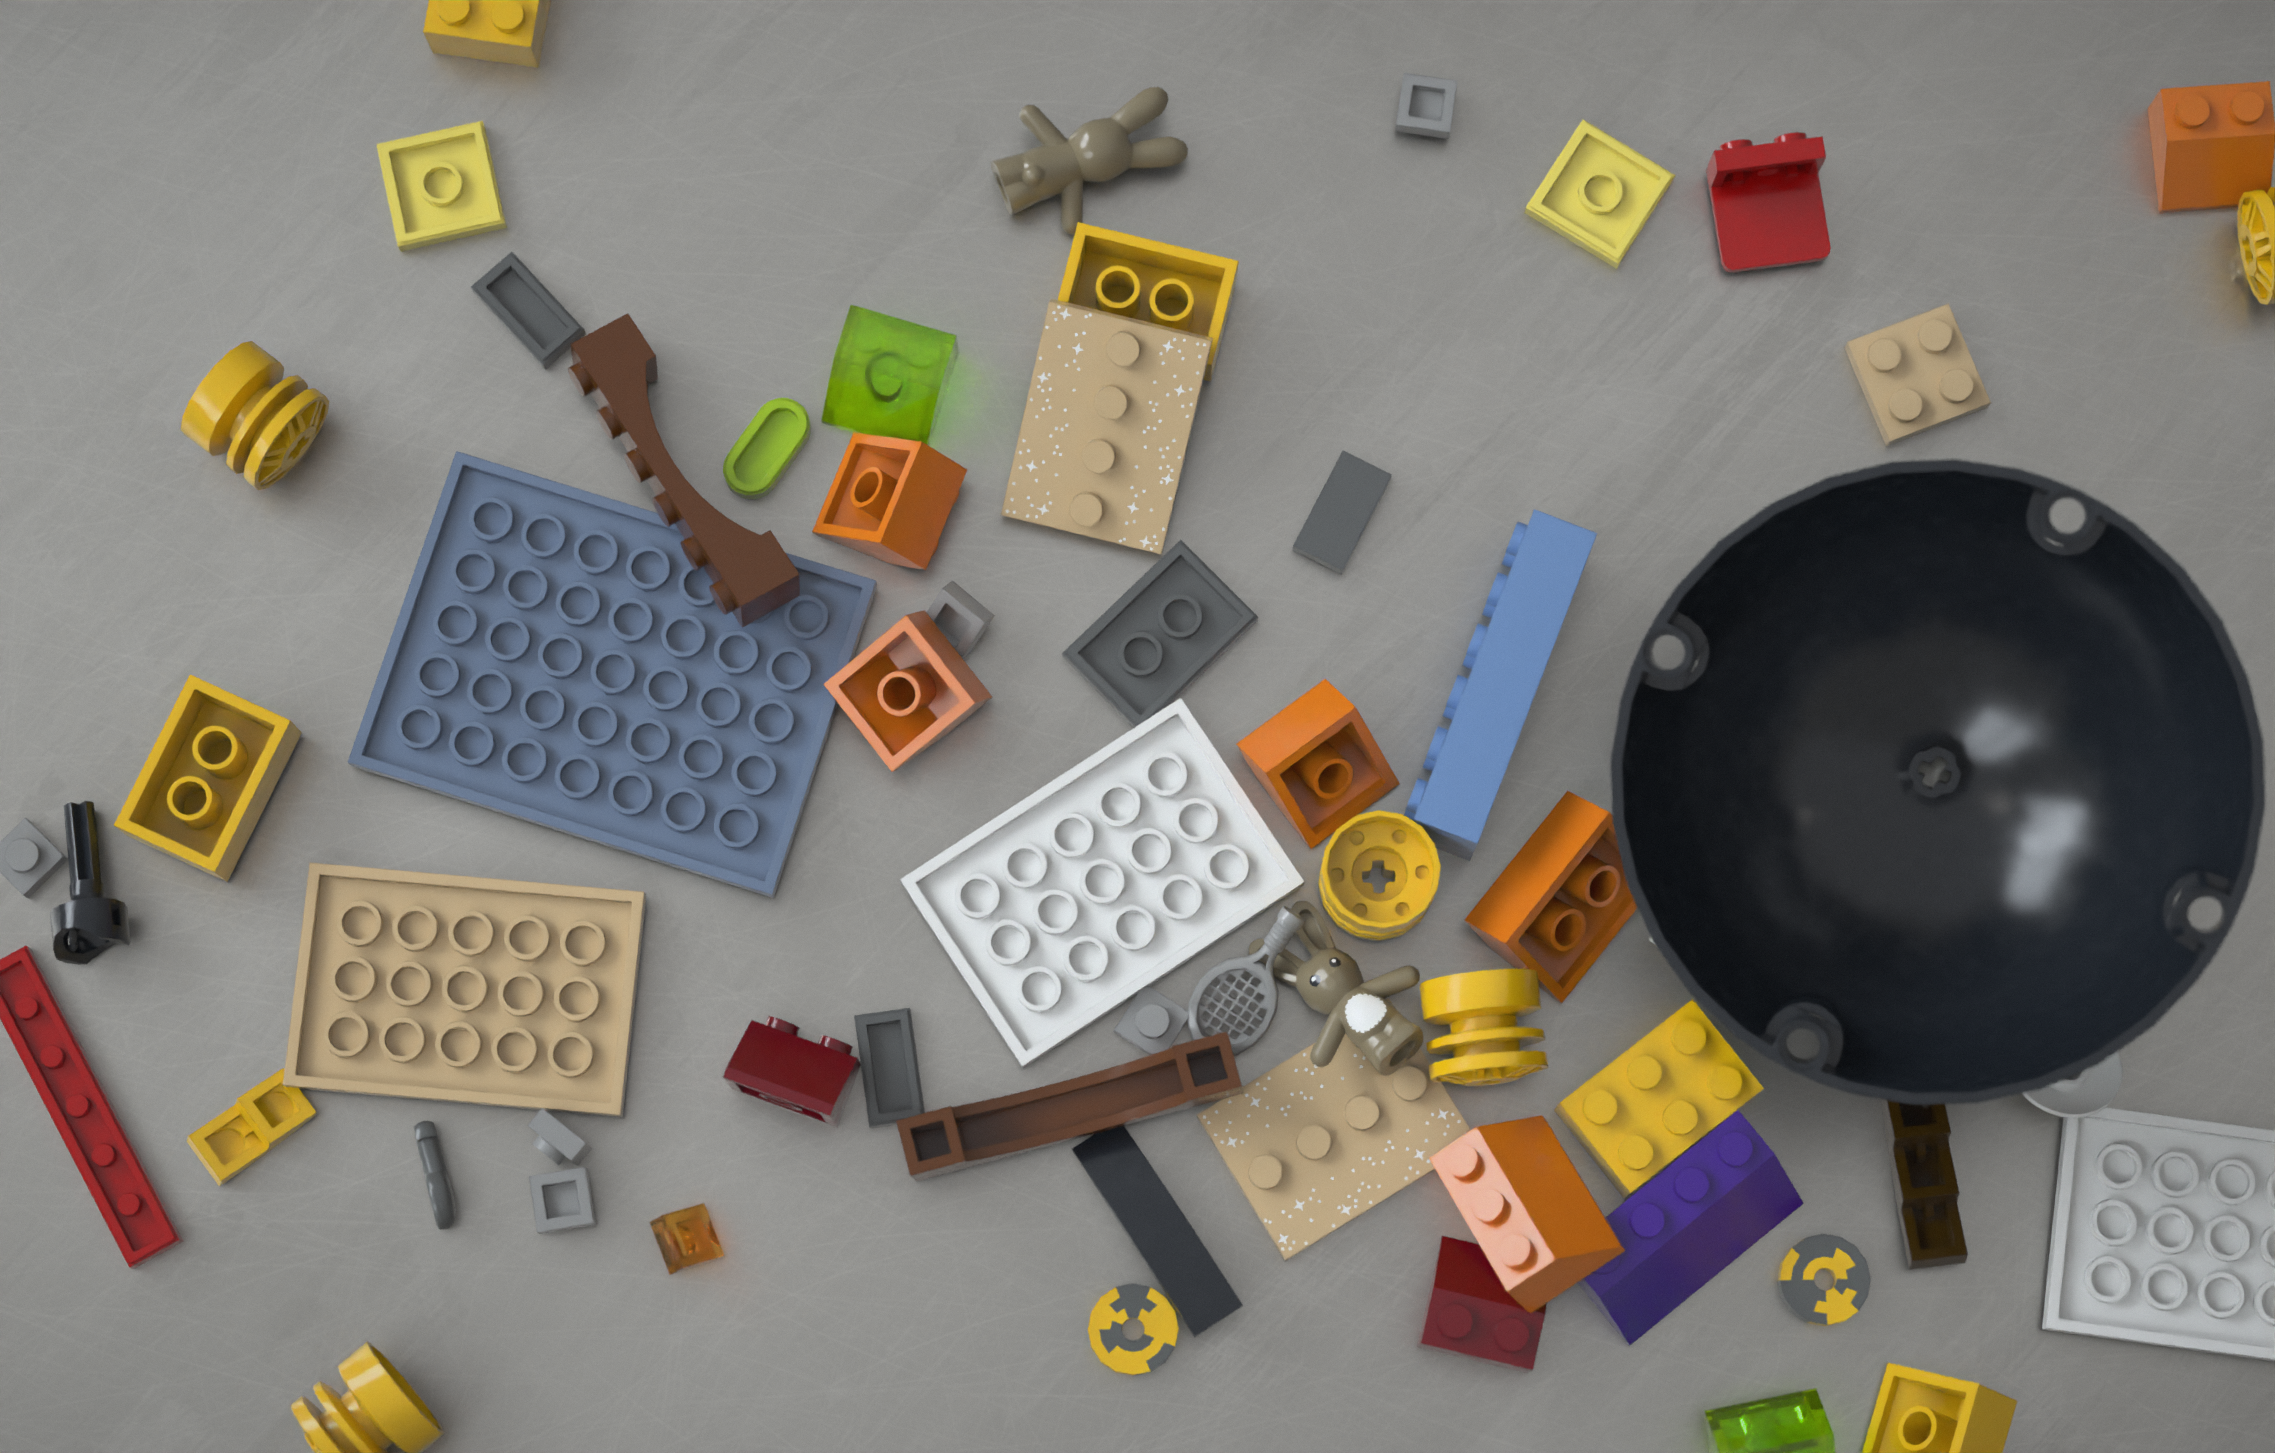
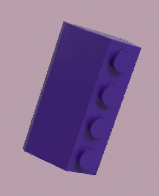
M1737 1110L1606 1217L1626 1251L1577 1283L1627 1345L1630 1346L1804 1203L1774 1152L1741 1112Z

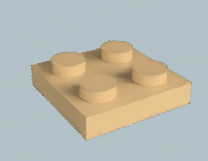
M1949 304L1848 341L1844 347L1886 447L1987 409L1991 404Z

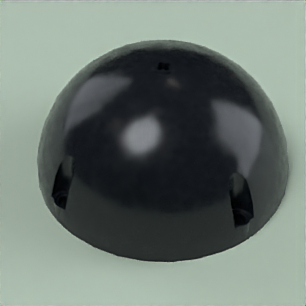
M1958 459L1889 462L1825 478L1769 504L1718 541L1677 585L1658 612L1640 645L1621 697L1611 756L1613 827L1627 886L1654 944L1690 994L1737 1038L1763 1056L1794 1073L1850 1094L1913 1105L1981 1103L2041 1090L2102 1063L2151 1029L2198 981L2231 930L2244 901L2255 868L2265 810L2264 744L2249 678L2221 618L2185 569L2135 523L2108 505L2078 489L2025 470ZM2061 499L2075 500L2084 510L2083 524L2073 533L2058 531L2050 521L2051 508L2055 502ZM2049 540H2052L2060 545L2053 544ZM1664 635L1675 636L1684 646V659L1674 669L1662 668L1653 658V646ZM1698 657H1699L1698 664H1697V666L1694 668V670L1692 671V669H1693V667H1694V665H1695V663H1696V661H1697V659H1698ZM1936 756H1939L1947 761L1944 769L1950 771L1951 775L1947 782L1937 780L1933 787L1922 782L1925 773L1919 772L1918 768L1922 761L1932 763ZM2181 891L2179 897L2177 898V900H2176V902H2175V904H2174L2175 897H2176V896L2179 894V892ZM2202 897L2214 898L2221 905L2222 913L2220 920L2216 925L2208 929L2194 927L2188 918L2191 904ZM1810 1013L1817 1014V1015H1819L1821 1018H1823L1824 1020H1822V1019H1820V1018H1818V1017H1816V1016H1814V1015H1812V1014H1810ZM1797 1029L1811 1030L1820 1040L1821 1048L1819 1052L1809 1059L1795 1057L1787 1047L1786 1040L1790 1033Z

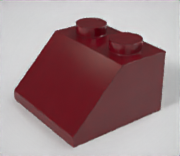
M768 1016L766 1024L751 1020L723 1075L724 1080L731 1089L838 1128L861 1066L859 1059L850 1055L853 1046L821 1035L818 1043L798 1037L800 1027L772 1016Z
M1442 1236L1417 1347L1529 1373L1534 1368L1547 1303L1530 1314L1506 1291L1479 1244Z

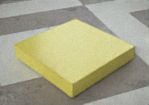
M1583 119L1529 201L1524 213L1617 269L1673 183L1676 175Z
M483 121L376 144L397 245L401 252L507 228L486 127Z

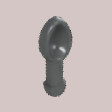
M422 1121L414 1126L416 1144L437 1228L448 1229L455 1220V1198L434 1123Z

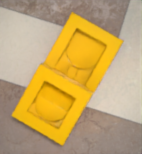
M284 1068L238 1097L234 1106L188 1135L187 1143L219 1187L271 1151L316 1115L317 1112L299 1088L283 1086Z

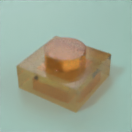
M704 1203L661 1215L649 1222L669 1275L709 1264L724 1256Z

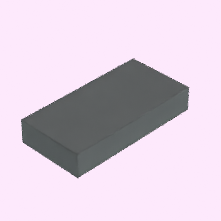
M512 251L471 286L475 295L545 370L571 348V343L586 335L584 328Z
M1343 450L1302 527L1292 550L1342 575L1391 480L1392 474Z
M903 1008L855 1015L870 1129L897 1125V1120L925 1113L911 1009Z

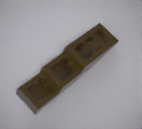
M1880 1099L1895 1197L1909 1270L1966 1263L1968 1252L1957 1204L1960 1193L1949 1145L1951 1129L1946 1105H1913Z

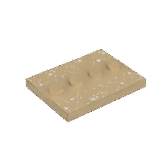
M1051 299L1047 308L1001 515L1162 554L1213 338Z
M1345 1034L1328 1066L1317 1067L1312 1063L1310 1054L1315 1045L1314 1043L1243 1086L1244 1094L1222 1099L1197 1114V1119L1284 1261L1289 1260L1435 1170L1429 1158L1471 1130L1443 1084L1430 1080V1064L1421 1049L1406 1060L1393 1074L1384 1076L1375 1069L1363 1051Z

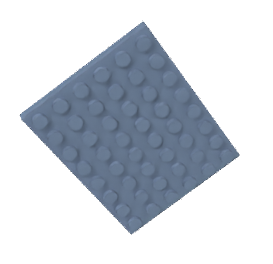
M456 451L348 763L362 770L774 898L838 705L837 701L823 684L853 660L877 588V582L867 577L786 553L799 573L800 596L742 628L733 612L725 615L717 606L709 589L713 582L705 569L701 568L696 571L689 563L681 547V541L684 540V537L677 526L673 524L667 527L658 513Z

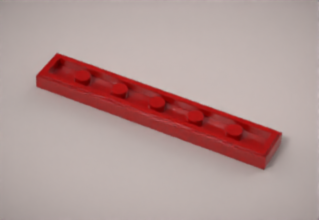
M26 945L0 959V1019L129 1268L134 1269L182 1243L183 1239L32 949Z

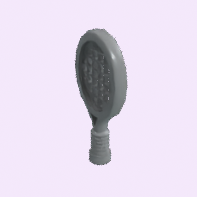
M1283 906L1277 915V922L1272 926L1269 934L1264 939V945L1258 952L1248 956L1228 958L1212 967L1198 982L1188 1006L1189 1018L1187 1023L1193 1040L1210 1036L1205 1033L1208 1026L1215 1030L1213 1035L1217 1034V1032L1223 1033L1224 1031L1220 1029L1223 1023L1231 1027L1227 1033L1233 1055H1238L1251 1048L1268 1031L1277 1012L1279 990L1274 976V961L1278 953H1282L1294 933L1300 930L1306 920L1302 916ZM1265 954L1269 956L1266 965L1259 961ZM1245 970L1252 974L1248 981L1241 977ZM1229 974L1236 977L1233 984L1226 980ZM1215 977L1221 980L1217 987L1211 983ZM1254 977L1261 980L1258 987L1251 983ZM1238 980L1246 984L1242 990L1235 986ZM1223 983L1230 986L1227 993L1220 989ZM1207 986L1215 990L1211 996L1204 992ZM1248 986L1255 990L1252 996L1245 993ZM1232 989L1240 993L1236 999L1229 995ZM1217 992L1224 996L1221 1002L1214 999ZM1258 992L1265 996L1261 1002L1254 998ZM1202 995L1209 999L1206 1005L1199 1002ZM1242 995L1249 999L1246 1005L1239 1002ZM1226 998L1234 1002L1230 1009L1223 1005ZM1211 1001L1218 1005L1215 1011L1208 1008ZM1251 1002L1258 1005L1255 1012L1248 1008ZM1236 1004L1243 1008L1239 1015L1232 1011ZM1220 1008L1227 1011L1224 1018L1217 1014ZM1260 1008L1267 1011L1264 1018L1257 1014ZM1205 1010L1212 1014L1208 1021L1201 1017ZM1245 1011L1252 1014L1249 1021L1242 1017ZM1229 1014L1237 1018L1233 1024L1226 1020ZM1214 1017L1221 1020L1218 1027L1211 1023ZM1254 1017L1262 1021L1259 1027L1251 1023ZM1239 1020L1246 1024L1243 1030L1236 1027ZM1248 1026L1255 1030L1251 1035L1245 1032ZM1233 1029L1240 1033L1237 1039L1230 1036Z

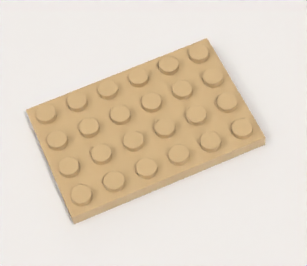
M310 862L283 1086L308 1090L535 1110L543 1108L546 1111L623 1117L646 904L645 892Z

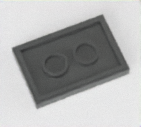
M1180 540L1062 653V657L1135 728L1172 704L1258 621V616Z

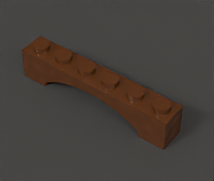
M627 313L571 343L573 365L568 367V372L575 387L583 397L589 394L592 395L600 408L596 410L600 425L611 440L619 437L628 452L624 454V458L634 478L639 483L647 480L655 492L656 496L652 498V501L664 524L667 527L675 524L684 537V540L681 541V547L689 563L696 571L704 568L713 582L709 586L710 592L722 613L727 615L733 612L743 628L800 596L799 573L771 530L759 535L727 518L692 487L673 462L657 431L648 400L649 384L658 380L656 355L630 315Z
M1226 1031L1174 1045L1167 1050L1077 1078L989 1100L954 1107L948 1106L900 1119L896 1123L910 1176L918 1182L1244 1094Z

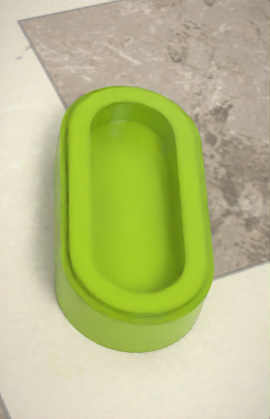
M776 398L765 403L729 451L724 460L723 474L729 489L735 495L748 500L760 499L768 495L804 448L811 434V424L805 408L800 403L789 398Z

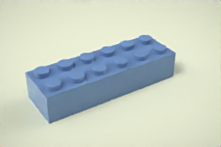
M1535 509L1528 525L1517 521L1501 564L1511 568L1508 576L1499 572L1496 575L1482 613L1483 616L1491 618L1489 627L1477 624L1462 666L1472 669L1470 676L1466 678L1458 675L1443 713V717L1452 720L1449 730L1437 727L1423 764V768L1432 771L1428 782L1417 779L1404 816L1423 827L1439 850L1468 861L1472 858L1597 536V533Z

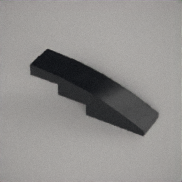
M1125 1126L1095 1133L1072 1148L1073 1153L1131 1243L1134 1244L1162 1290L1165 1291L1194 1338L1243 1307V1304Z

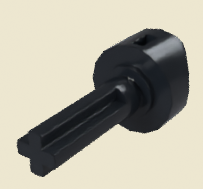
M84 801L80 804L70 802L63 806L71 883L69 886L71 901L55 907L50 914L55 958L65 963L78 965L88 964L93 958L116 943L130 945L131 942L127 906L124 902L117 899L104 898L94 803L91 801Z

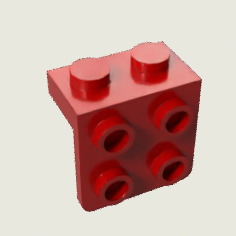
M1794 132L1776 137L1774 143L1753 145L1752 141L1748 139H1740L1726 142L1720 146V150L1713 151L1706 172L1721 264L1724 270L1735 273L1819 262L1828 257L1831 246L1818 174L1826 159L1823 136L1807 138L1805 133Z

